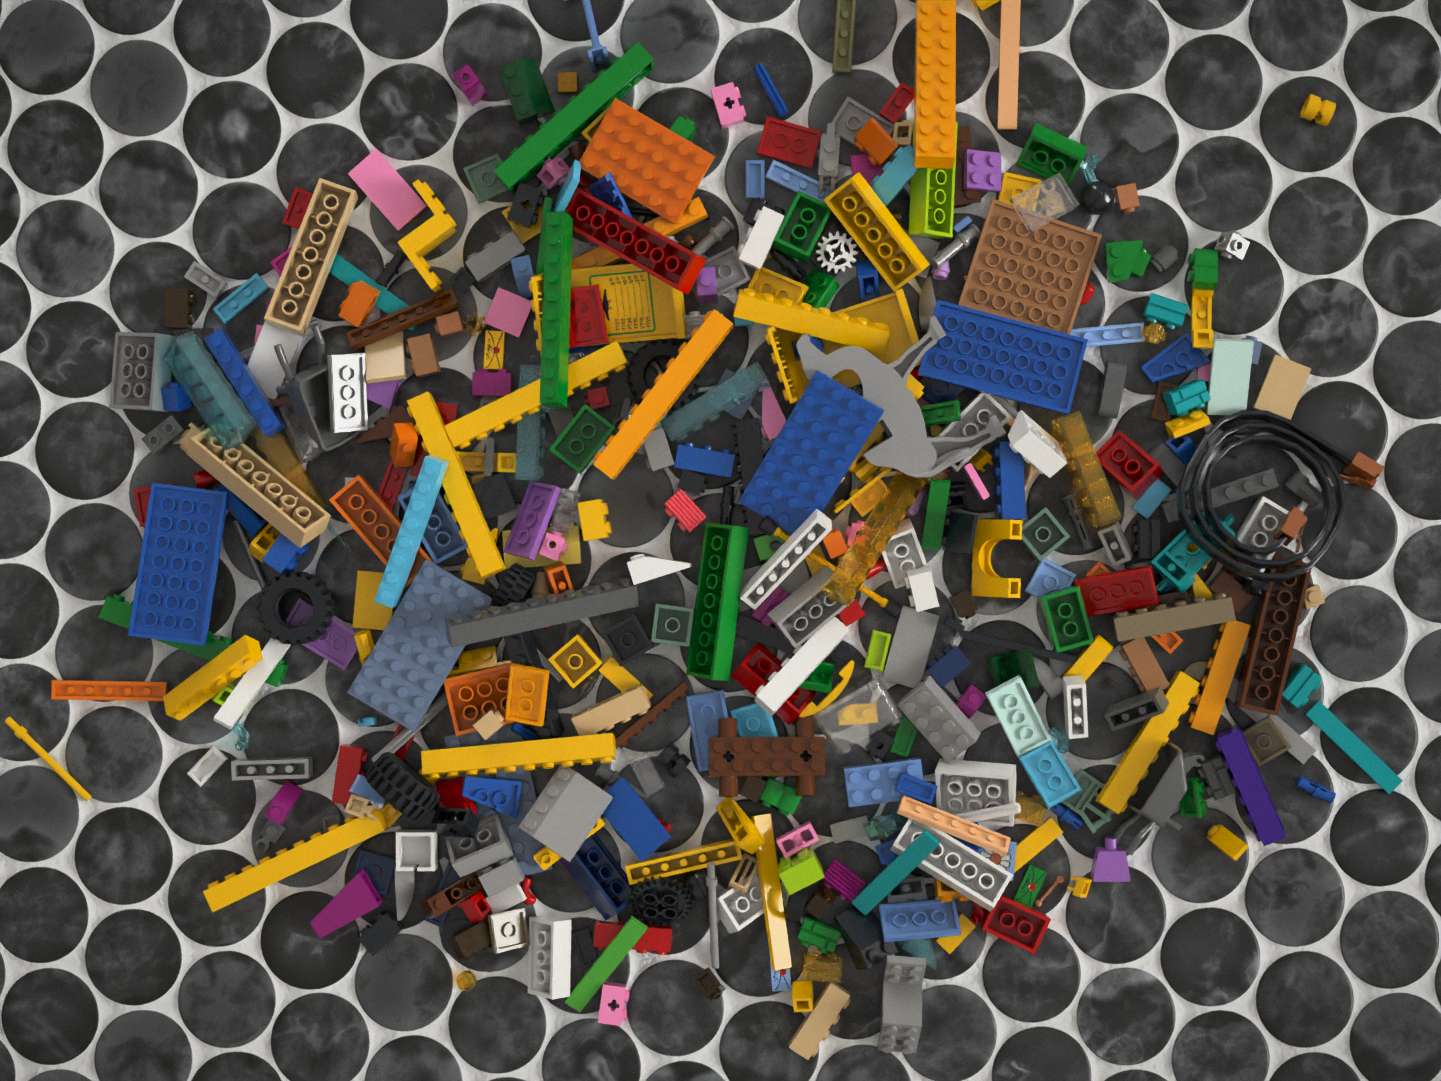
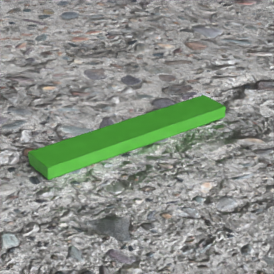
M631 916L570 992V997L565 998L564 1002L580 1013L645 933L647 926Z

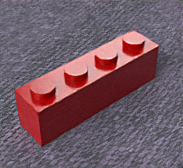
M596 920L593 947H598V950H605L626 922ZM645 924L647 930L632 947L637 953L655 951V954L666 955L667 952L671 951L672 926Z

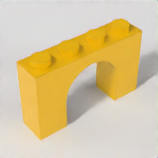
M978 519L972 550L971 596L1020 598L1021 578H1003L997 575L991 565V552L993 547L1001 540H1022V520Z

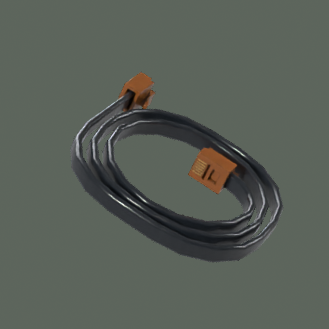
M1241 410L1219 419L1202 437L1183 468L1176 489L1178 517L1190 540L1219 563L1236 573L1259 582H1285L1307 573L1330 547L1340 529L1346 509L1343 480L1351 484L1360 485L1369 491L1374 487L1377 482L1376 478L1380 476L1384 466L1359 451L1352 457L1288 418L1267 410ZM1237 420H1264L1270 422L1244 423L1226 430L1204 452L1195 468L1188 489L1191 515L1202 534L1201 536L1187 513L1184 488L1190 470L1205 444L1220 427ZM1242 432H1267L1273 434L1249 435L1229 443L1208 465L1201 489L1204 513L1215 531L1214 533L1200 511L1197 489L1203 467L1211 453L1223 440ZM1247 444L1273 445L1293 453L1311 469L1322 490L1324 513L1315 538L1302 552L1298 553L1303 527L1308 518L1303 515V511L1295 506L1286 514L1273 539L1277 540V542L1266 548H1253L1242 544L1223 527L1212 506L1210 483L1216 465L1228 452ZM1326 454L1346 465L1343 472L1351 477L1339 474L1332 460ZM1322 465L1334 485L1337 510L1332 527L1319 551L1305 566L1288 573H1263L1256 570L1281 569L1303 560L1323 539L1327 532L1334 506L1331 484L1321 467ZM1293 539L1296 540V555L1284 560H1259L1254 558L1276 552L1282 545L1287 546Z

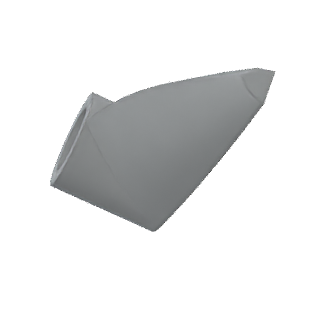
M931 276L926 278L919 298V320L922 333L928 331L929 317L933 315L936 306Z
M1033 656L1039 684L1052 700L1063 692V680L1046 663Z
M395 867L397 921H401L412 902L415 871H396Z

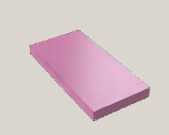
M377 149L348 173L399 232L428 207Z

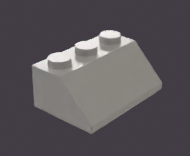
M498 813L479 822L474 838L445 837L451 864L460 878L513 855L510 840Z

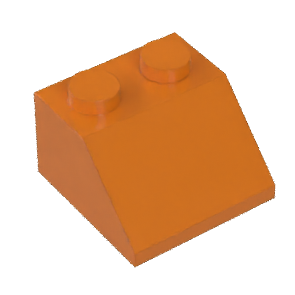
M873 117L854 137L856 148L860 152L864 151L868 155V161L873 166L877 165L879 168L896 153L899 147Z

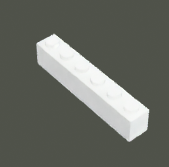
M816 509L741 588L740 599L756 610L832 530V520Z
M836 617L832 618L809 637L804 645L797 647L793 651L795 655L791 659H785L781 664L782 669L778 673L774 671L768 678L770 682L766 686L761 685L755 692L757 696L754 701L772 716L844 639L850 629Z

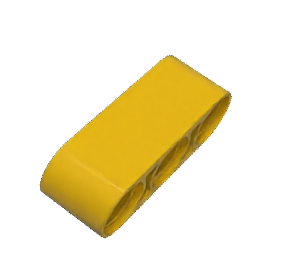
M1096 635L1093 638L1094 642L1085 647L1076 658L1075 664H1071L1062 676L1082 675L1084 681H1086L1112 651L1113 646L1101 635Z

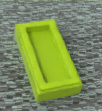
M872 630L864 664L865 668L883 671L891 634Z

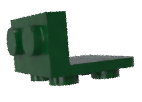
M1030 649L1002 653L987 658L994 688L1018 675L1022 678L1026 689L1039 686Z

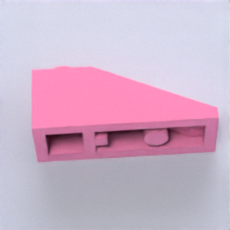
M766 378L763 380V427L760 430L764 439L768 438L771 441L777 438L786 423V419Z

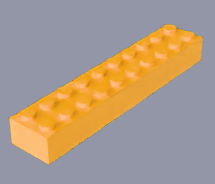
M915 0L914 168L953 169L955 162L956 0Z
M715 309L712 313L708 311L705 314L701 327L696 326L691 332V340L688 343L684 342L678 349L679 355L676 359L673 357L666 365V372L664 374L660 373L654 380L655 386L651 390L648 388L641 397L643 399L641 404L634 405L629 412L631 414L630 418L627 421L624 419L617 428L619 432L616 436L611 435L605 443L607 445L603 452L600 450L593 458L595 460L593 465L611 479L615 480L733 329V323Z

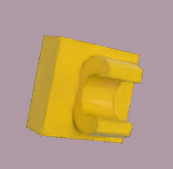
M980 448L968 461L974 468L982 472L986 471L983 468L986 463L993 464L990 460L992 456L983 448Z
M1071 876L1070 879L1074 880L1076 885L1075 887L1067 886V889L1073 891L1072 895L1086 898L1092 880L1086 877Z

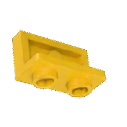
M1201 409L1166 422L1165 427L1170 439L1172 436L1177 438L1211 423L1209 417Z

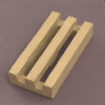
M744 853L728 887H734L736 891L740 890L745 895L758 869L757 859ZM746 858L749 861L741 875L739 882L736 883L734 881ZM752 862H754V863H756V864H755V866H754V868H753V870H752V872H751V875H750V877H749V879H748V881H747V883H746V885H745V887H744V886H742L741 884H742V882H743V880H744V878H745V876H746V874H747V872H748V870H749V868H750Z

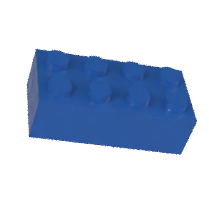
M1010 441L995 443V446L992 447V458H996V466H993V478H996L997 485H994V497H997V505H994L995 516H998V519L1001 520L1026 519L1024 459L1022 454L1019 452L1015 453L1010 448Z

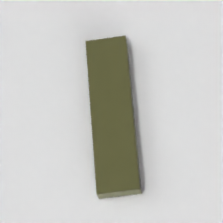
M837 0L832 73L851 74L856 0Z

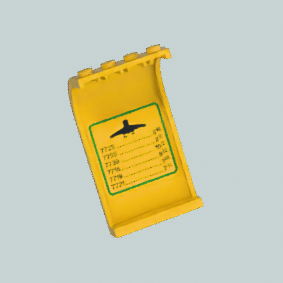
M631 263L571 269V288L595 284L600 286L609 342L594 345L611 344L615 341L625 343L668 338L682 339L688 336L683 292ZM544 273L531 277V281H529L530 292H533L534 298L531 301V307L536 315L534 329L538 331L536 347L540 351V355L542 345Z

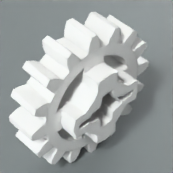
M837 231L836 235L833 236L830 232L828 239L824 236L822 237L823 244H817L821 248V250H816V254L820 255L817 258V262L822 261L821 268L827 266L828 273L831 269L834 270L835 274L840 269L842 273H845V267L851 269L850 262H856L853 256L858 255V252L853 251V249L857 245H851L853 238L851 237L847 240L846 233L839 236V231ZM838 240L834 245L828 244L831 241ZM844 244L848 246L850 254L845 252ZM840 245V254L842 255H838L837 257H835V260H833L834 252H832V250L836 251V249H838ZM824 252L829 255V262L825 259ZM841 260L845 262L841 265H835L836 262H839Z

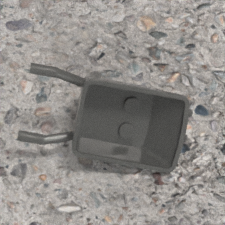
M314 325L311 328L318 344V365H314L294 376L282 345L274 346L280 365L288 379L285 381V386L276 387V392L278 394L288 393L300 425L316 442L315 444L320 447L318 451L323 453L341 446L362 431L331 433L328 363L325 364V341L319 325Z
M1167 742L1164 747H1160L1157 752L1159 754L1157 760L1153 764L1150 763L1147 768L1149 770L1147 776L1143 780L1140 779L1137 784L1139 787L1137 792L1133 796L1130 795L1127 800V807L1136 813L1120 824L1112 837L1117 838L1118 842L1126 828L1140 817L1148 820L1146 825L1135 835L1125 852L1133 855L1142 839L1154 825L1163 827L1166 824L1175 831H1180L1182 825L1171 819L1170 816L1187 791L1186 774L1193 766H1201L1196 760L1199 758L1204 761L1205 759L1202 755L1194 751L1183 752L1181 748L1171 742Z

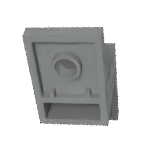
M887 955L882 980L881 1029L877 1050L886 1053L893 1051L902 1052L903 1054L916 1053L922 1028V982L926 969V958Z

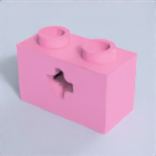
M733 82L711 88L721 128L724 129L744 123L743 117L746 116L744 106L739 105L738 98H741L738 87H734ZM730 101V104H732L731 109L726 106V102Z
M810 820L776 838V842L785 858L819 840Z
M609 981L603 983L598 1023L621 1026L622 1020H626L627 1009L623 1008L624 1001L628 1002L630 990H626L627 984ZM613 1000H616V1008L612 1007Z

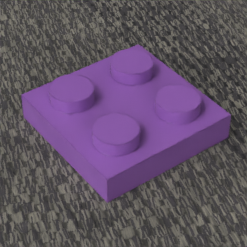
M965 150L964 189L1000 192L1001 153Z

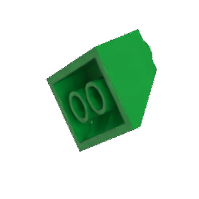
M1035 123L1016 164L1068 188L1085 157L1088 147Z

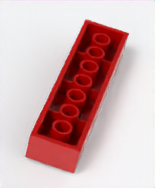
M579 188L576 189L565 210L573 218L574 231L686 294H689L707 260Z

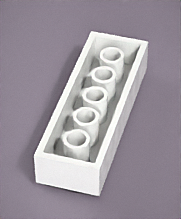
M909 818L890 850L900 855L926 829L940 844L917 867L991 912L1013 874L948 834Z

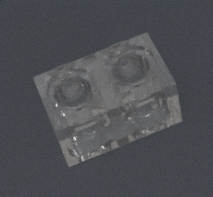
M561 488L552 512L549 530L568 534L573 529L578 507L577 503L580 497L579 492Z

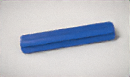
M763 64L755 66L754 72L779 117L787 115L788 109Z

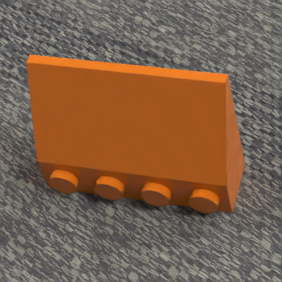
M512 663L447 678L444 681L456 736L477 731L473 725L490 710L495 712L498 710L505 718L510 665ZM505 719L503 720V722H504L505 724H509V723H513V722H514V721H509V720H505Z

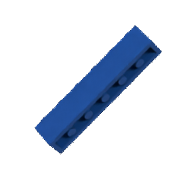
M219 328L204 338L263 434L271 438L287 428L228 334Z

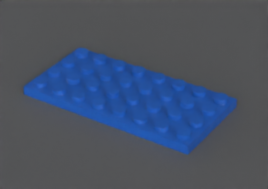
M937 300L933 315L937 318L946 336L939 339L935 345L924 353L918 371L919 376L1050 411L1069 414L1088 339Z
M817 370L738 502L764 518L768 516L777 522L780 528L793 534L816 509L823 512L885 410Z
M152 483L128 636L206 646L227 511L228 492Z

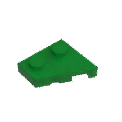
M1143 240L1105 243L1107 282L1128 281L1143 245Z

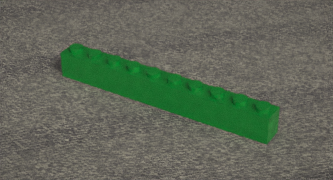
M565 211L546 212L540 404L547 408L567 407L573 218Z
M118 594L107 596L98 618L129 629L133 601L131 603L127 602L124 596ZM208 630L206 646L155 639L208 661L214 659L233 644L231 638L223 635L221 637L214 636V632ZM281 659L265 683L275 687L281 686L289 664L284 663L285 660Z

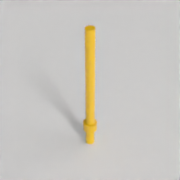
M11 717L4 721L14 731V735L17 738L22 739L86 802L92 797L27 733L28 731L23 726L20 727Z

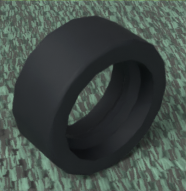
M808 886L789 895L785 918L800 921L808 894Z

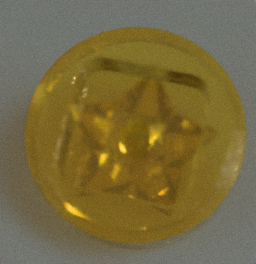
M463 971L457 976L456 983L461 990L470 991L476 985V977L470 971Z

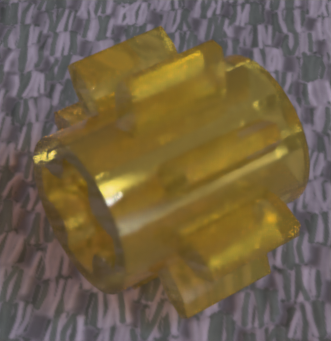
M477 312L472 317L467 314L468 320L462 322L467 325L464 331L469 332L471 330L473 337L477 332L482 335L483 332L481 330L487 327L482 322L485 320V317L478 318ZM476 320L479 326H476L474 329L470 324Z
M1150 322L1149 326L1143 327L1141 335L1145 336V342L1158 345L1159 341H1165L1167 332H1164L1163 325Z

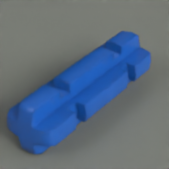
M519 722L512 724L511 731L516 734L519 733L520 736L529 741L539 740L536 731L523 726Z

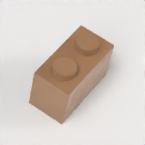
M425 334L407 339L408 344H405L408 356L411 355L412 363H410L412 374H416L420 378L440 373L441 369L432 335Z

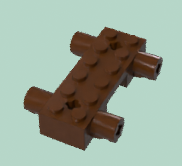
M736 718L718 719V737L708 738V779H719V797H738V778L785 776V778H796L797 797L815 796V778H824L826 770L825 737H814L813 718L795 719V737H737ZM803 753H806V755L809 756L807 762H804V759L800 758V756H802ZM729 754L733 759L727 762L726 759H723V756Z

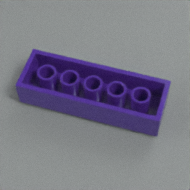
M1237 724L1217 732V738H1215L1216 746L1219 753L1223 752L1225 755L1223 756L1224 765L1227 771L1231 769V781L1234 788H1239L1240 790L1238 791V797L1242 806H1247L1246 815L1250 824L1254 823L1255 825L1253 828L1257 841H1262L1263 846L1285 839L1284 827L1240 725Z

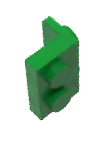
M821 662L799 688L830 693L835 665Z
M1200 777L1186 778L1187 791L1179 802L1181 818H1202L1206 815L1205 812L1208 809L1207 802L1203 800V793L1205 792L1204 783L1201 782Z

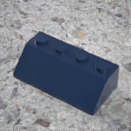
M595 833L583 842L570 862L564 858L559 859L605 921L618 914L629 904L630 893L633 890L634 884L629 885L627 874Z

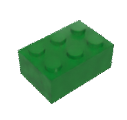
M798 191L774 238L772 248L807 264L832 214V210L826 203Z
M584 404L549 450L581 475L616 430V427Z
M1072 585L1037 596L1052 651L1060 653L1094 642L1079 586Z

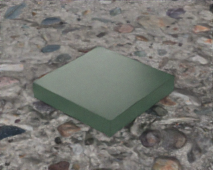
M498 153L463 168L478 204L509 191L494 173L495 166L501 161Z

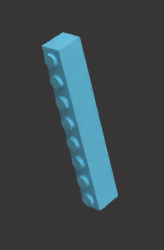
M434 455L425 456L374 602L389 608L399 605L449 461Z

